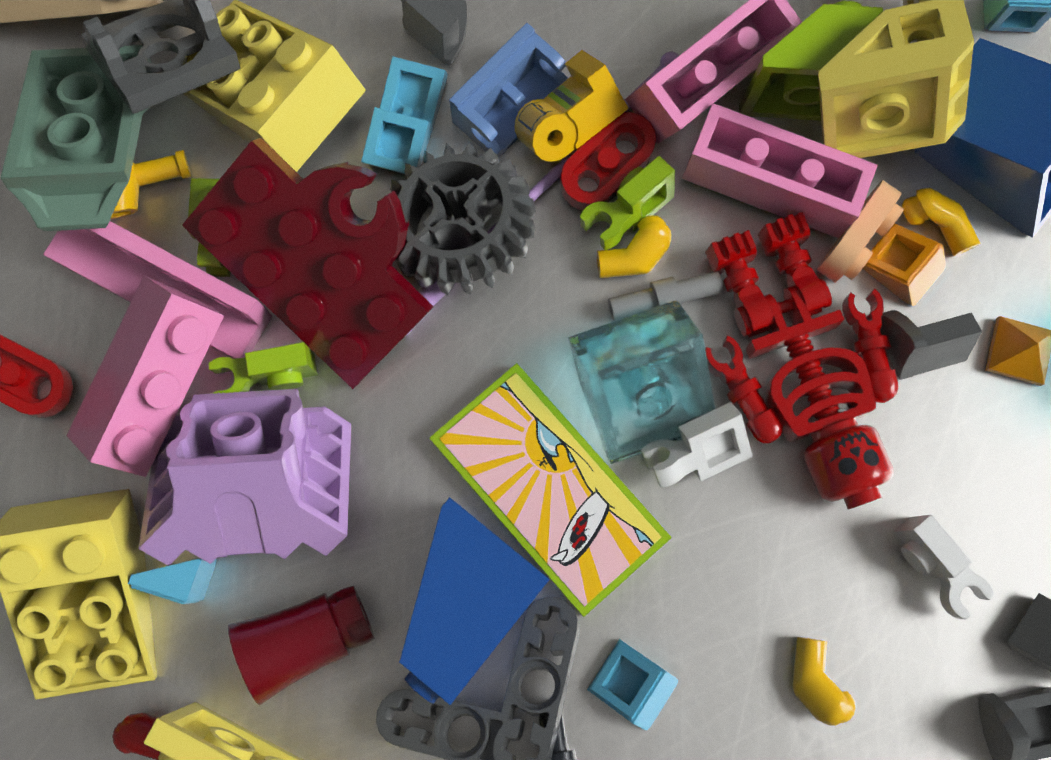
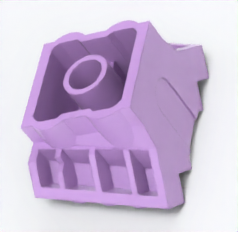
M298 389L193 395L192 401L181 409L180 415L175 416L151 466L138 549L168 566L185 550L209 564L217 557L238 554H276L286 559L302 542L327 556L347 537L351 423L327 407L303 408Z

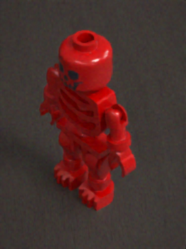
M803 212L797 213L794 216L790 214L784 219L779 218L774 223L765 224L757 235L767 257L779 256L780 259L776 262L778 271L782 275H787L788 288H785L783 291L784 301L778 303L771 294L763 295L758 285H755L759 280L755 268H748L747 266L757 255V249L749 230L744 231L742 234L739 232L735 233L731 237H723L719 242H712L705 251V254L713 272L718 271L720 275H727L723 283L728 293L734 292V301L737 307L734 309V316L741 334L752 337L766 331L770 333L750 341L745 348L748 358L751 359L783 347H788L786 351L790 352L789 357L792 359L782 366L769 380L764 390V400L758 392L762 388L756 377L750 379L746 373V367L742 361V350L734 338L727 335L722 344L730 352L731 361L729 364L716 361L711 353L712 348L706 347L704 349L702 359L706 368L712 375L719 377L728 386L730 391L726 396L733 405L739 404L749 420L746 425L757 441L769 444L777 440L782 433L789 442L811 436L814 443L806 448L804 459L816 489L823 500L834 502L844 499L849 510L883 498L878 486L887 483L893 477L894 469L876 428L871 425H858L856 419L862 418L875 410L876 402L885 403L893 399L899 390L895 369H890L886 351L891 349L889 336L882 335L881 316L884 312V305L880 293L874 288L865 300L869 303L871 310L868 316L857 310L854 304L855 295L850 292L842 304L843 315L839 309L813 319L811 318L812 315L823 312L822 308L830 307L832 305V297L826 282L823 279H819L814 270L808 266L812 262L808 250H801L800 248L810 236V228ZM787 312L793 323V326L787 327L782 315ZM844 320L852 326L854 333L858 336V341L853 344L855 352L834 347L813 350L814 346L810 345L811 340L809 339L836 329ZM824 364L840 368L843 372L825 374L822 372L823 368L819 366ZM794 372L799 374L798 379H801V385L784 398L782 394L784 379ZM831 389H845L850 393L831 395ZM808 396L807 401L811 402L809 407L795 416L793 404L798 399ZM839 409H846V411L838 412ZM813 416L818 419L815 422H808V419Z

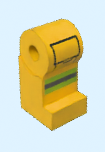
M583 50L565 63L571 74L566 81L544 99H536L526 103L516 116L514 130L517 138L542 160L552 162L566 157L629 109L606 65Z

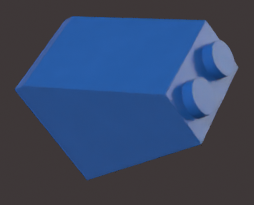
M979 38L973 46L965 121L946 143L916 148L915 153L1020 232L1032 238L1051 215V64Z
M450 497L440 510L399 661L410 671L404 680L414 691L430 703L434 704L440 696L449 705L452 704L550 580Z

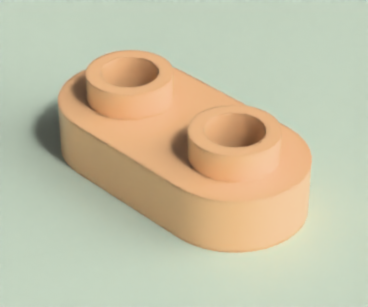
M882 180L866 198L859 218L837 238L816 270L834 283L843 275L853 280L873 254L872 251L865 247L876 232L883 237L902 214L904 208L896 204L902 193Z

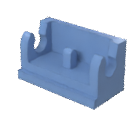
M526 23L449 99L452 123L485 152L492 148L499 158L518 139L514 130L518 111L532 100L544 99L568 79L562 72L566 67V61L554 48L535 33V29Z

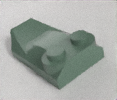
M131 45L120 48L119 53L123 62L138 56L139 50L143 46ZM87 48L32 50L2 169L1 180L6 188L24 205L37 228L43 231L106 228L129 182L142 116L148 109L133 114L89 54Z

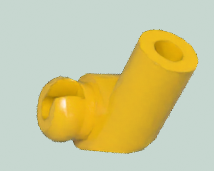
M930 187L916 190L917 195L908 197L902 202L903 213L910 224L921 225L930 219L939 226L953 256L963 254L981 244L960 203Z
M655 215L646 216L637 224L639 230L627 248L597 250L599 278L644 275L652 271L670 246L671 230L666 225V222L661 217Z
M797 637L792 684L795 696L816 720L824 724L836 726L840 723L848 722L854 716L856 709L855 701L848 691L842 692L825 674L827 641Z

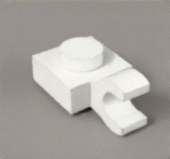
M732 402L679 426L682 440H657L641 449L646 467L649 470H654L660 487L671 486L693 471L702 482L753 457L742 414Z
M932 514L909 517L893 531L904 544L901 552L908 563L922 575L927 576L929 574L931 577H938L940 579V602L944 610L952 617L967 620L971 616L960 599L961 592L965 587H969L979 599L990 600L995 596L988 581L970 569L969 565L973 562Z

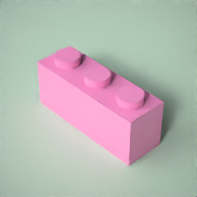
M749 0L625 100L634 113L643 116L651 123L656 134V142L660 143L684 128L710 107L712 103L716 102L758 67L763 55L801 24L802 21L787 0Z
M712 103L682 179L784 218L790 214L794 216L797 213L803 212L810 228L839 238L859 218L878 165Z
M143 276L66 436L90 462L146 477L224 315L195 296Z

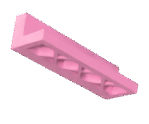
M111 221L106 228L58 231L43 254L57 264L130 303L143 276L195 296L224 315L210 346L233 359L244 358L245 353L252 352L273 317L257 299Z

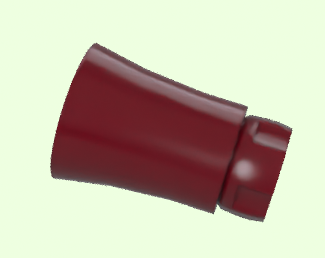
M355 586L343 588L329 595V597L326 593H323L292 607L228 625L229 639L236 663L251 696L258 705L263 704L291 684L320 668L349 656V649L360 647L375 639L370 621Z

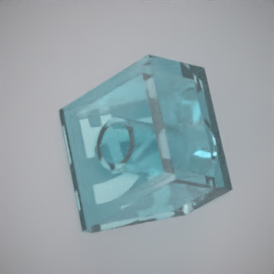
M677 300L568 337L579 382L610 464L642 454L641 449L653 441L663 439L671 441L681 440L679 426L715 409L703 334Z

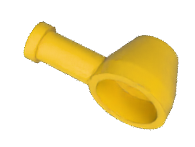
M184 150L175 151V155L136 164L133 163L129 182L114 209L111 219L125 217L138 211L140 186L182 177L183 179L192 177Z

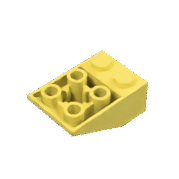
M233 0L229 6L220 10L216 16L222 36L237 53L241 69L183 94L247 143H250L251 140L262 138L297 172L364 94L366 89L332 44L245 3ZM199 52L187 56V62L193 60Z
M130 489L11 507L0 519V593L35 700L152 681L157 677L149 593L131 588L132 585L128 584L131 575L147 571L145 552L138 549L141 529Z

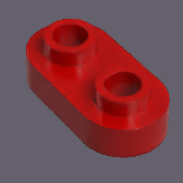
M624 112L584 143L563 166L560 187L565 200L579 210H584L588 205L595 202H610L617 195L623 179L637 167L644 168L650 161L656 144V134L651 123L639 114ZM621 141H628L634 145L635 151L623 153L618 150L616 144ZM590 178L597 183L598 187L593 191H584L579 187L578 182L581 179Z
M0 335V402L21 413L38 418H47L60 413L68 405L73 394V381L68 371L58 363ZM49 380L51 383L50 393L45 398L40 399L38 388L43 382Z

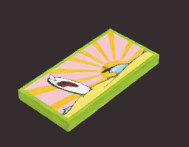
M518 363L512 366L429 438L583 617L672 538Z

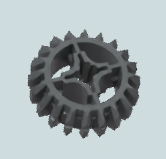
M470 142L462 154H455L454 149L446 143L443 152L444 156L434 159L433 155L424 151V164L419 168L405 163L404 173L407 180H391L390 190L391 192L395 191L401 202L405 222H409L405 246L397 256L396 261H398L397 264L404 275L408 276V278L415 275L418 284L425 289H428L437 281L440 292L448 296L455 283H460L463 291L471 295L474 288L473 281L483 279L487 286L493 288L495 283L493 272L500 270L512 275L514 265L511 257L526 258V253L528 252L526 240L534 238L535 225L532 218H534L536 210L534 200L529 196L530 191L526 179L523 178V175L517 176L516 168L510 159L499 162L498 155L494 153L492 148L478 156L477 149ZM500 203L503 206L501 216L494 229L488 234L484 225L492 217L491 210ZM431 205L432 212L423 221L424 228L417 234L419 221L423 213ZM447 214L452 217L451 221H449Z

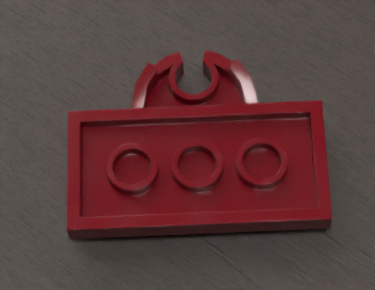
M262 138L251 140L182 226L341 379L354 389L434 307L392 266L405 246L409 222H405L401 202L395 191L377 201L376 214L372 220L361 219L351 208V194L354 189L364 188L372 184L377 173L368 168L344 162L315 170L303 179Z

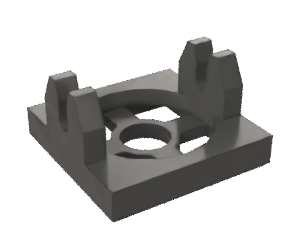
M167 0L103 26L98 17L83 22L85 33H82L81 36L87 51L133 114L241 69L236 51L222 36L218 19L210 0ZM177 25L196 32L179 40L160 38L157 34ZM139 41L143 47L139 50L138 56L123 62L119 49ZM172 51L178 54L173 60L166 63L154 64L148 62L149 58L158 52ZM199 52L193 60L187 62V56Z

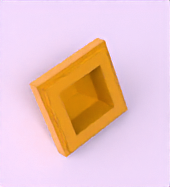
M1002 316L997 317L985 371L1038 386L1044 385L1051 354V330Z

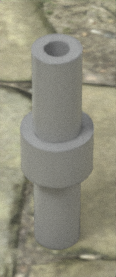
M718 271L676 281L673 276L650 282V288L609 298L610 314L614 321L653 310L658 315L680 310L684 302L723 293V282Z

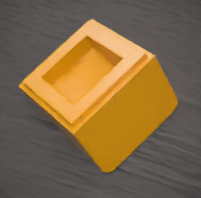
M894 223L871 250L873 254L862 269L902 301L915 306L945 269L943 244Z

